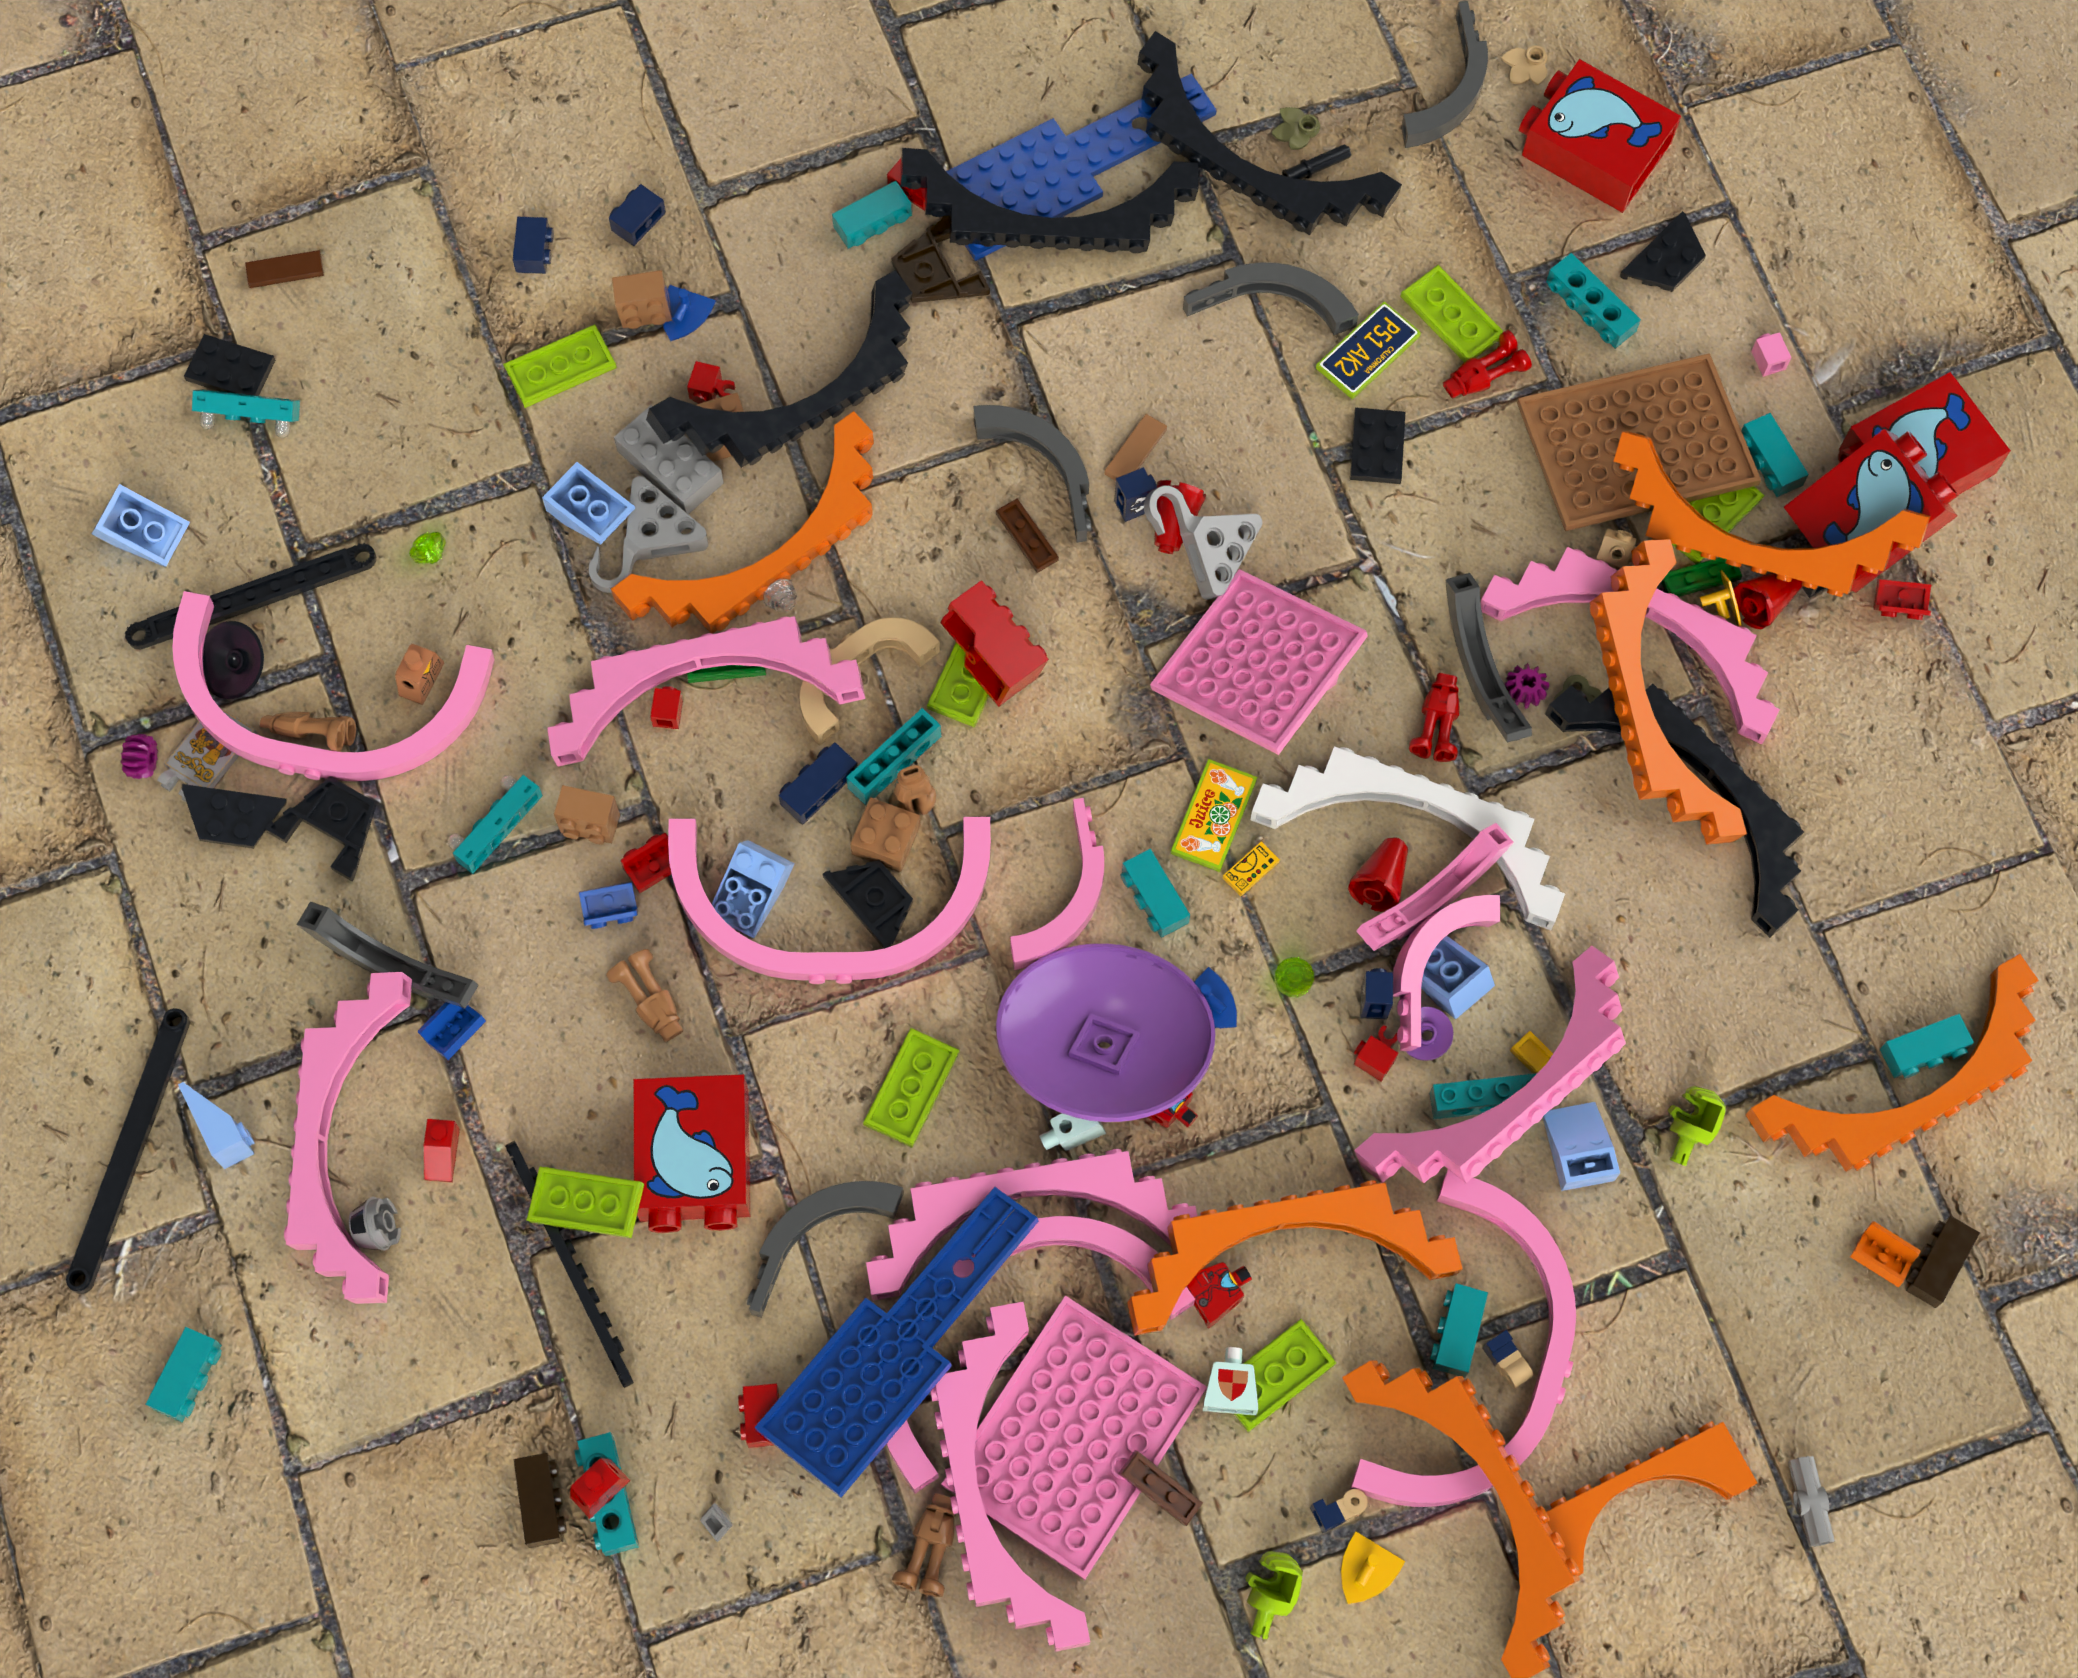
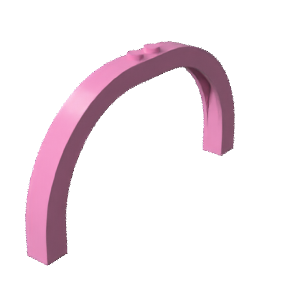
M183 592L174 626L172 645L174 667L182 693L194 715L209 734L227 749L244 759L262 766L278 769L279 772L286 775H294V773L304 774L305 777L313 780H320V778L328 779L330 776L340 781L378 780L402 774L430 761L461 735L477 713L483 701L495 660L491 649L466 645L459 675L450 697L437 715L422 729L412 736L385 748L365 752H337L262 737L238 725L219 708L209 693L203 670L205 636L214 609L210 596Z
M963 817V865L957 887L943 911L924 930L897 945L875 951L787 952L760 945L738 933L723 920L709 902L699 879L697 870L696 819H669V863L674 886L687 917L702 937L722 955L751 971L781 979L809 980L811 984H823L825 980H836V983L848 984L852 983V980L890 976L909 970L939 953L953 941L973 915L986 884L990 861V817Z
M1448 1169L1444 1176L1437 1202L1483 1217L1509 1234L1521 1246L1534 1264L1546 1293L1549 1311V1330L1544 1356L1526 1416L1519 1430L1504 1447L1508 1456L1512 1454L1520 1466L1542 1439L1550 1424L1556 1404L1561 1405L1566 1388L1561 1387L1564 1377L1569 1378L1573 1362L1569 1361L1576 1325V1306L1572 1280L1566 1262L1550 1233L1523 1204L1508 1193L1476 1178H1472L1465 1183ZM1360 1459L1350 1490L1359 1489L1368 1497L1391 1504L1411 1507H1434L1468 1500L1488 1491L1494 1486L1479 1465L1453 1474L1422 1476L1392 1470Z
M1052 1216L1038 1218L1039 1222L1010 1255L1013 1256L1022 1251L1051 1245H1068L1094 1250L1123 1264L1153 1293L1147 1264L1154 1258L1153 1255L1158 1252L1140 1238L1111 1224L1089 1218ZM969 1259L957 1261L953 1267L954 1274L960 1278L968 1277L974 1270V1263ZM1187 1287L1182 1291L1169 1316L1170 1320L1194 1305L1195 1298ZM906 1420L886 1445L899 1471L916 1494L938 1479L939 1476L915 1439Z

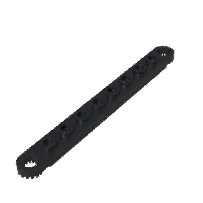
M359 543L348 549L344 548L210 595L214 609L209 626L366 571L375 565L376 553L369 544ZM361 552L370 554L366 562L363 561V563L356 561L357 555ZM179 607L130 624V627H127V631H125V638L128 644L134 649L141 650L173 639ZM142 630L146 632V637L141 639L142 641L133 640V635L137 631Z
M514 1140L506 1144L505 1147L509 1156H513L511 1160L532 1199L538 1174L534 1167L528 1168ZM544 1225L622 1386L625 1388L634 1384L620 1355L625 1350L618 1336L612 1338L608 1328L612 1327V1324L606 1312L600 1313L596 1306L600 1299L594 1287L588 1289L584 1282L588 1275L582 1263L576 1265L572 1255L576 1254V1251L570 1239L568 1238L564 1241L560 1233L565 1228Z

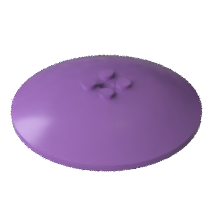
M1085 944L1064 948L1038 959L1012 981L998 1009L996 1040L999 1053L1010 1075L1037 1101L1051 1109L1075 1118L1100 1122H1122L1160 1113L1183 1100L1196 1088L1206 1074L1212 1060L1215 1046V1024L1211 1009L1200 989L1183 971L1172 963L1147 951L1129 946ZM1106 1042L1111 1047L1104 1049L1100 1048L1097 1044Z

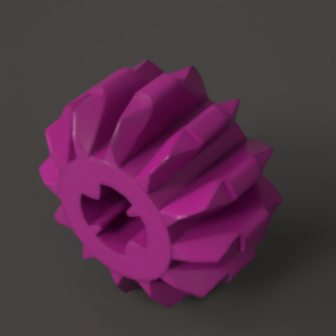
M1528 663L1524 665L1523 669L1517 665L1514 667L1513 672L1507 674V682L1504 685L1507 691H1509L1510 696L1515 698L1516 705H1519L1521 702L1525 709H1527L1530 703L1536 707L1539 705L1540 700H1545L1547 696L1546 690L1549 689V682L1545 681L1546 673L1538 674L1539 666L1532 670Z
M146 734L127 736L125 743L122 745V759L120 761L123 773L127 777L134 779L151 777L157 768L158 749L156 740Z

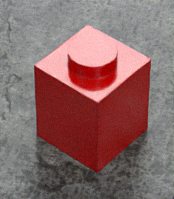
M670 686L655 688L650 715L653 727L679 729L683 706L681 690Z

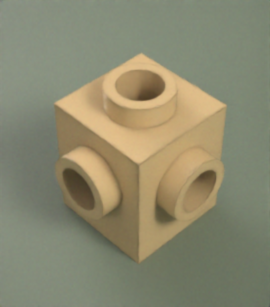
M1607 529L1596 559L1606 562L1614 569L1627 566L1628 561L1632 562L1631 551L1635 548L1637 539L1633 538V535L1627 531L1618 530L1617 532Z

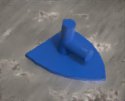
M669 285L668 293L672 321L663 324L669 340L673 341L685 337L698 329L708 318L716 300Z
M1208 967L1194 983L1208 1002L1215 1028L1237 1027V1010L1234 998L1226 983Z

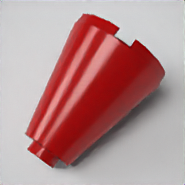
M1160 480L1156 486L1157 488L1171 486V480ZM1179 482V485H1172V487L1182 493L1191 514L1197 516L1206 499L1204 491ZM1160 496L1157 500V510L1161 515L1165 533L1158 536L1155 531L1154 545L1159 547L1158 551L1162 553L1173 554L1174 551L1180 550L1183 540L1171 500L1165 496Z
M1770 572L1766 575L1740 582L1733 591L1738 610L1745 617L1742 621L1753 629L1760 630L1771 625L1802 588V581L1793 578L1791 582L1783 581L1776 578V573Z
M1397 837L1386 838L1351 878L1348 890L1359 904L1363 905L1366 902L1372 905L1371 910L1377 912H1385L1399 904L1408 855V847L1403 840Z

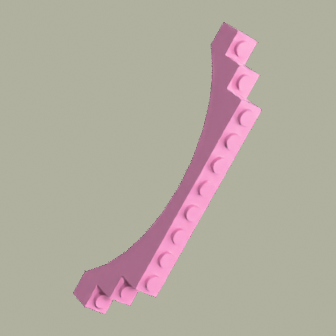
M1567 547L1555 572L1550 570L1545 564L1531 561L1519 585L1514 584L1506 577L1494 575L1481 599V610L1483 613L1503 621L1532 608L1558 603H1589L1602 592H1614L1611 587L1610 576L1618 570L1610 567L1602 560H1595L1586 556L1581 550ZM1656 588L1647 607L1645 617L1675 633L1698 653L1715 674L1729 700L1738 734L1762 745L1780 709L1767 700L1756 698L1768 674L1758 664L1745 661L1757 635L1751 633L1745 627H1738L1729 623L1722 616H1714L1704 611L1702 607L1696 604L1686 603L1675 594L1665 593Z
M795 616L780 617L775 621L766 623L757 622L751 626L739 629L730 628L725 632L717 634L708 633L699 638L680 639L675 643L667 645H653L649 649L631 650L613 657L603 656L598 660L591 661L595 689H582L577 693L569 694L573 722H561L547 728L551 756L558 767L584 761L602 730L624 707L651 688L673 677L695 670L726 665L760 666L782 671L815 685L839 704L865 699L861 672L856 660H842L832 665L830 649L826 638H812L802 643L800 628Z
M1590 946L1572 962L1576 989L1572 1017L1561 1043L1547 1064L1526 1086L1490 1110L1472 1119L1444 1128L1416 1133H1374L1354 1150L1361 1167L1381 1183L1396 1174L1402 1166L1423 1183L1435 1176L1443 1166L1465 1183L1480 1174L1485 1166L1493 1159L1498 1158L1514 1141L1520 1139L1525 1131L1533 1124L1538 1123L1549 1110L1560 1104L1565 1096L1573 1089L1578 1088L1589 1075L1600 1069L1605 1061L1613 1054L1618 1053L1626 1044L1621 1027L1611 1021L1622 1011L1618 994L1609 988L1619 978L1614 960L1595 947Z
M403 972L371 973V979L367 985L369 1000L338 1001L337 1010L334 1013L336 1027L307 1028L301 1040L303 1056L302 1064H300L298 1070L300 1089L296 1094L298 1112L294 1120L296 1135L295 1144H293L291 1149L293 1168L289 1174L291 1191L286 1205L288 1225L284 1229V1238L286 1245L296 1250H317L313 1256L315 1272L325 1277L346 1276L342 1284L344 1299L355 1304L387 1303L389 1275L361 1251L342 1222L333 1200L328 1176L327 1140L333 1108L342 1084L359 1054L380 1029L410 1006L412 979Z
M1121 1149L1109 1150L1105 1152L1106 1155L1096 1157L1094 1154H1084L1078 1157L1079 1160L1068 1161L1066 1158L1056 1159L1050 1165L1041 1166L1040 1163H1031L1025 1165L1024 1169L1015 1171L1013 1168H1003L998 1170L997 1174L991 1175L979 1172L970 1175L968 1179L959 1180V1177H950L944 1179L943 1183L933 1185L932 1182H921L916 1184L915 1188H910L915 1221L903 1218L895 1220L892 1225H888L894 1258L881 1255L871 1258V1262H866L872 1301L900 1296L922 1258L940 1238L967 1219L994 1187L1013 1200L1024 1197L1057 1195L1088 1199L1116 1208L1144 1223L1170 1246L1168 1225L1171 1221H1174V1217L1189 1214L1190 1218L1197 1217L1196 1206H1188L1187 1203L1174 1205L1172 1210H1168L1162 1178L1155 1179L1154 1176L1140 1178L1139 1182L1134 1183L1129 1151L1122 1152Z
M1024 1302L991 1307L990 1316L985 1318L988 1334L994 1333V1336L962 1341V1350L958 1351L960 1368L966 1367V1370L946 1373L930 1391L932 1402L938 1401L940 1411L934 1413L937 1430L943 1429L945 1440H940L942 1457H948L950 1468L945 1469L948 1486L953 1485L955 1496L950 1497L953 1514H959L961 1524L955 1526L958 1543L964 1542L966 1551L965 1554H961L963 1571H969L971 1582L966 1583L969 1601L975 1600L976 1607L1010 1601L1011 1605H1006L1008 1622H1014L1015 1629L1050 1623V1627L1045 1628L1048 1645H1054L1055 1652L1087 1646L1090 1644V1637L1085 1612L1052 1596L1020 1569L1000 1543L987 1518L977 1485L975 1443L977 1425L987 1392L1002 1364L1028 1335L1029 1331Z

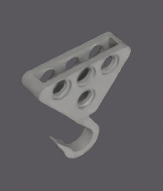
M642 476L635 477L632 480L630 503L635 506V509L628 516L621 574L614 580H604L599 577L598 571L600 569L601 555L599 546H597L594 557L589 564L591 581L602 592L612 593L611 588L631 574L634 563L637 560L706 550L708 547L705 528ZM648 498L655 499L653 502L650 503L644 502ZM665 514H673L670 518H663ZM685 529H690V530H692V531H691L690 533H688V534H682V533H681V531H683V530H685ZM647 531H655L653 535H644Z
M1161 486L1152 490L1145 498L1144 512L1157 535L1165 533L1161 515L1157 510L1158 498L1165 496L1171 500L1174 506L1180 535L1201 597L1209 600L1223 595L1262 526L1260 515L1241 514L1198 517L1191 514L1182 493L1172 486ZM1238 530H1240L1242 538L1239 536ZM1207 536H1209L1211 540V545L1207 541ZM1227 551L1230 553L1231 559L1228 558ZM1215 571L1219 575V580L1215 576Z

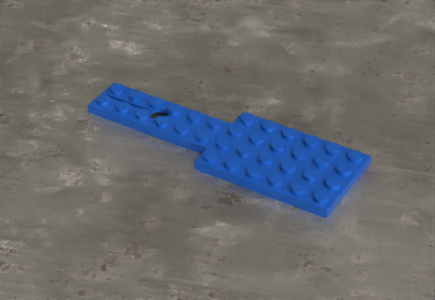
M1192 73L1181 78L1187 99L1200 121L1203 122L1215 116L1217 109ZM1139 99L1065 136L1055 119L1052 118L946 172L970 192L997 206L1028 215L1050 218L1064 217L1103 197V191L1094 179V176L1161 143L1152 140L1146 131L1139 128L1134 129L1132 126L1134 119L1139 117L1149 119L1157 108L1150 107L1143 99ZM965 245L974 261L1006 246Z
M994 1187L887 1313L867 1298L862 1301L755 1426L757 1432L842 1498L951 1368V1362L934 1350L933 1346L1039 1222L1038 1218ZM959 1260H971L974 1263L972 1274L965 1278L957 1277L953 1271L955 1263Z

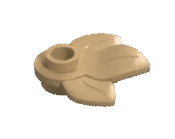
M1534 45L1527 50L1514 48L1503 55L1502 60L1512 66L1509 75L1511 83L1523 84L1531 80L1539 85L1546 79L1548 72L1545 67L1547 54L1541 46Z

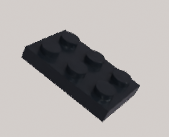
M204 334L185 372L184 378L188 382L219 392L259 396L276 360L273 355Z
M1355 407L1350 480L1401 484L1406 412Z

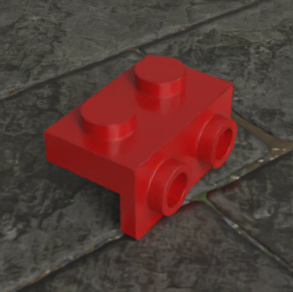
M1877 579L1874 610L1881 611V616L1897 617L1898 612L1907 613V619L1923 620V615L1931 616V611L1928 610L1931 584Z
M666 833L652 836L646 841L644 846L639 849L633 848L629 850L620 860L623 870L639 894L672 874L669 863L668 835Z

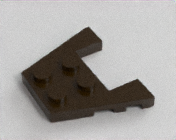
M950 216L941 217L937 224H932L926 229L925 234L917 240L914 239L891 258L894 269L913 293L910 299L912 303L990 294V288L981 271L956 280L937 243L950 238Z

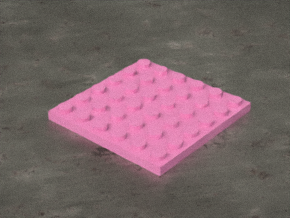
M1239 569L1226 592L1216 598L1151 682L1150 686L1153 691L1279 755L1368 635L1366 630Z

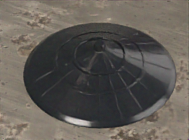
M237 621L222 622L214 626L205 636L203 670L206 685L213 695L223 699H236L244 696L254 688L262 674L264 665L263 647L257 634L249 626Z

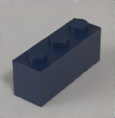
M835 742L830 747H824L811 765H805L792 783L788 782L781 788L778 795L780 805L803 825L847 784L846 777L858 767L857 762Z

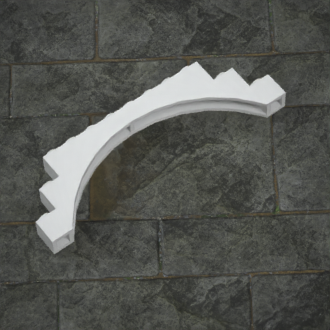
M1334 746L1324 774L1320 773L1315 767L1298 765L1288 792L1275 784H1262L1250 820L1273 829L1308 811L1335 803L1362 800L1394 802L1427 811L1452 823L1473 839L1483 829L1497 823L1514 843L1496 862L1514 889L1525 921L1548 930L1552 929L1565 893L1560 892L1557 887L1552 885H1540L1550 856L1545 855L1540 849L1525 847L1534 819L1530 818L1525 812L1508 810L1498 802H1486L1479 799L1473 793L1456 791L1448 784L1431 782L1423 775L1406 773L1398 766L1384 765L1379 763L1376 758L1370 756L1362 757L1345 747L1337 748Z

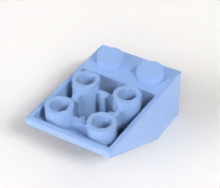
M749 840L738 843L714 897L712 906L732 928L755 938L781 894L795 863Z
M1595 1102L1549 1110L1543 1116L1561 1191L1613 1182L1617 1179L1620 1170L1615 1150Z

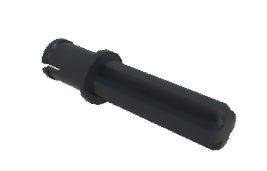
M1344 144L1307 161L1303 159L1300 161V164L1283 170L1282 175L1293 179H1303L1305 177L1309 179L1312 177V174L1350 158V148Z

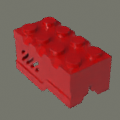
M981 580L950 602L947 608L949 612L942 618L940 623L964 650L965 668L997 706L1000 707L1027 685L1035 681L1049 659L1045 650L1040 645H1033L1029 641L1030 634L1023 625H1016L1012 621L1013 614L1011 610L1005 605L1000 606L995 601V591L990 586H986Z

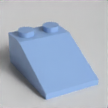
M578 462L542 497L547 512L565 526L600 545L635 509L634 505Z
M119 484L91 534L117 548L166 567L190 522Z
M1446 936L1435 947L1426 963L1421 989L1437 1006L1454 1019H1457L1489 992L1495 984L1488 965Z
M184 1082L178 1084L211 1155L224 1169L254 1155L251 1145L255 1144L249 1130L245 1129L242 1122L237 1124L229 1114Z

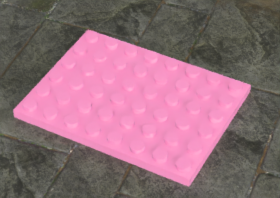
M1065 1296L977 1429L975 1443L977 1485L986 1515L1085 1581L1141 1491L1118 1473L1134 1451H1139L1158 1467L1205 1393L1207 1386ZM945 1478L941 1486L955 1494L953 1485L948 1486L947 1479Z

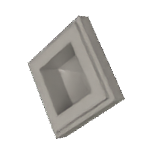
M715 1503L700 1519L701 1523L717 1542L733 1526L729 1515Z

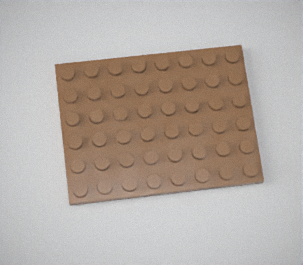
M1710 353L1518 398L1517 405L1565 531L1653 511V505L1650 506V509L1635 505L1636 500L1629 499L1638 469L1635 468L1634 472L1619 468L1620 463L1613 462L1623 431L1640 434L1652 439L1664 471L1681 496L1688 502L1757 486L1761 482Z

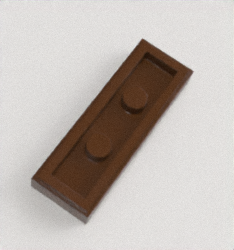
M320 250L245 262L249 288L324 276Z
M1018 498L996 510L997 517L1036 573L1059 561L1058 555Z
M1139 1451L1132 1453L1118 1473L1183 1526L1189 1524L1203 1504L1202 1501Z

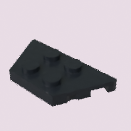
M1682 211L1621 271L1620 277L1625 280L1628 277L1642 280L1644 285L1658 286L1660 289L1673 292L1706 257L1686 214Z
M182 784V791L199 841L254 849L266 831L264 829L266 825L271 821L273 822L281 809L286 805L285 798Z
M880 860L867 862L862 866H849L841 871H825L822 874L823 878L883 948L893 946L913 904V898Z

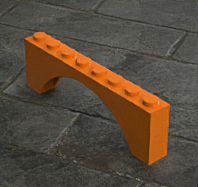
M1711 1421L1698 1428L1700 1434L1690 1438L1689 1434H1686L1673 1441L1674 1447L1666 1450L1662 1446L1649 1453L1651 1459L1643 1463L1637 1459L1624 1466L1625 1472L1616 1475L1613 1471L1600 1478L1599 1480L1602 1484L1594 1488L1588 1484L1575 1491L1576 1497L1568 1501L1565 1497H1562L1550 1504L1552 1509L1547 1511L1550 1521L1547 1523L1552 1532L1556 1531L1565 1544V1547L1562 1549L1567 1558L1571 1557L1580 1570V1573L1577 1574L1578 1577L1584 1573V1548L1593 1522L1602 1508L1622 1491L1648 1481L1674 1479L1707 1487L1726 1500H1729L1757 1484L1754 1475L1724 1422L1715 1425Z

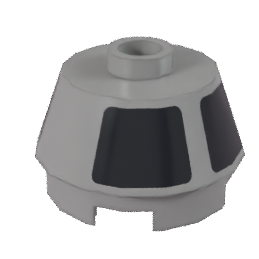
M371 1197L351 1211L349 1215V1230L355 1244L359 1248L385 1251L391 1245L399 1242L401 1227L396 1228L393 1214L398 1212L388 1198Z

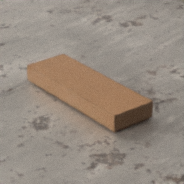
M1145 414L1105 469V475L1116 481V478L1138 470L1167 431V426Z

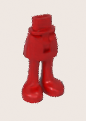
M1505 330L1499 335V346L1493 352L1478 359L1470 358L1455 372L1451 373L1450 378L1442 384L1452 399L1459 395L1466 396L1467 394L1481 392L1490 388L1492 380L1514 371L1526 372L1532 367L1531 359L1525 350L1520 349L1518 351V344L1514 334L1510 330ZM1511 357L1509 360L1502 363L1501 365L1494 367L1490 370H1486V368L1493 365L1494 363L1502 359Z
M1444 673L1437 674L1436 682L1432 683L1422 706L1425 721L1421 736L1413 738L1409 743V750L1412 754L1424 759L1430 757L1436 721L1440 720L1438 741L1433 759L1438 762H1450L1457 758L1458 749L1450 743L1452 723L1459 717L1460 709L1459 688L1456 686V676Z

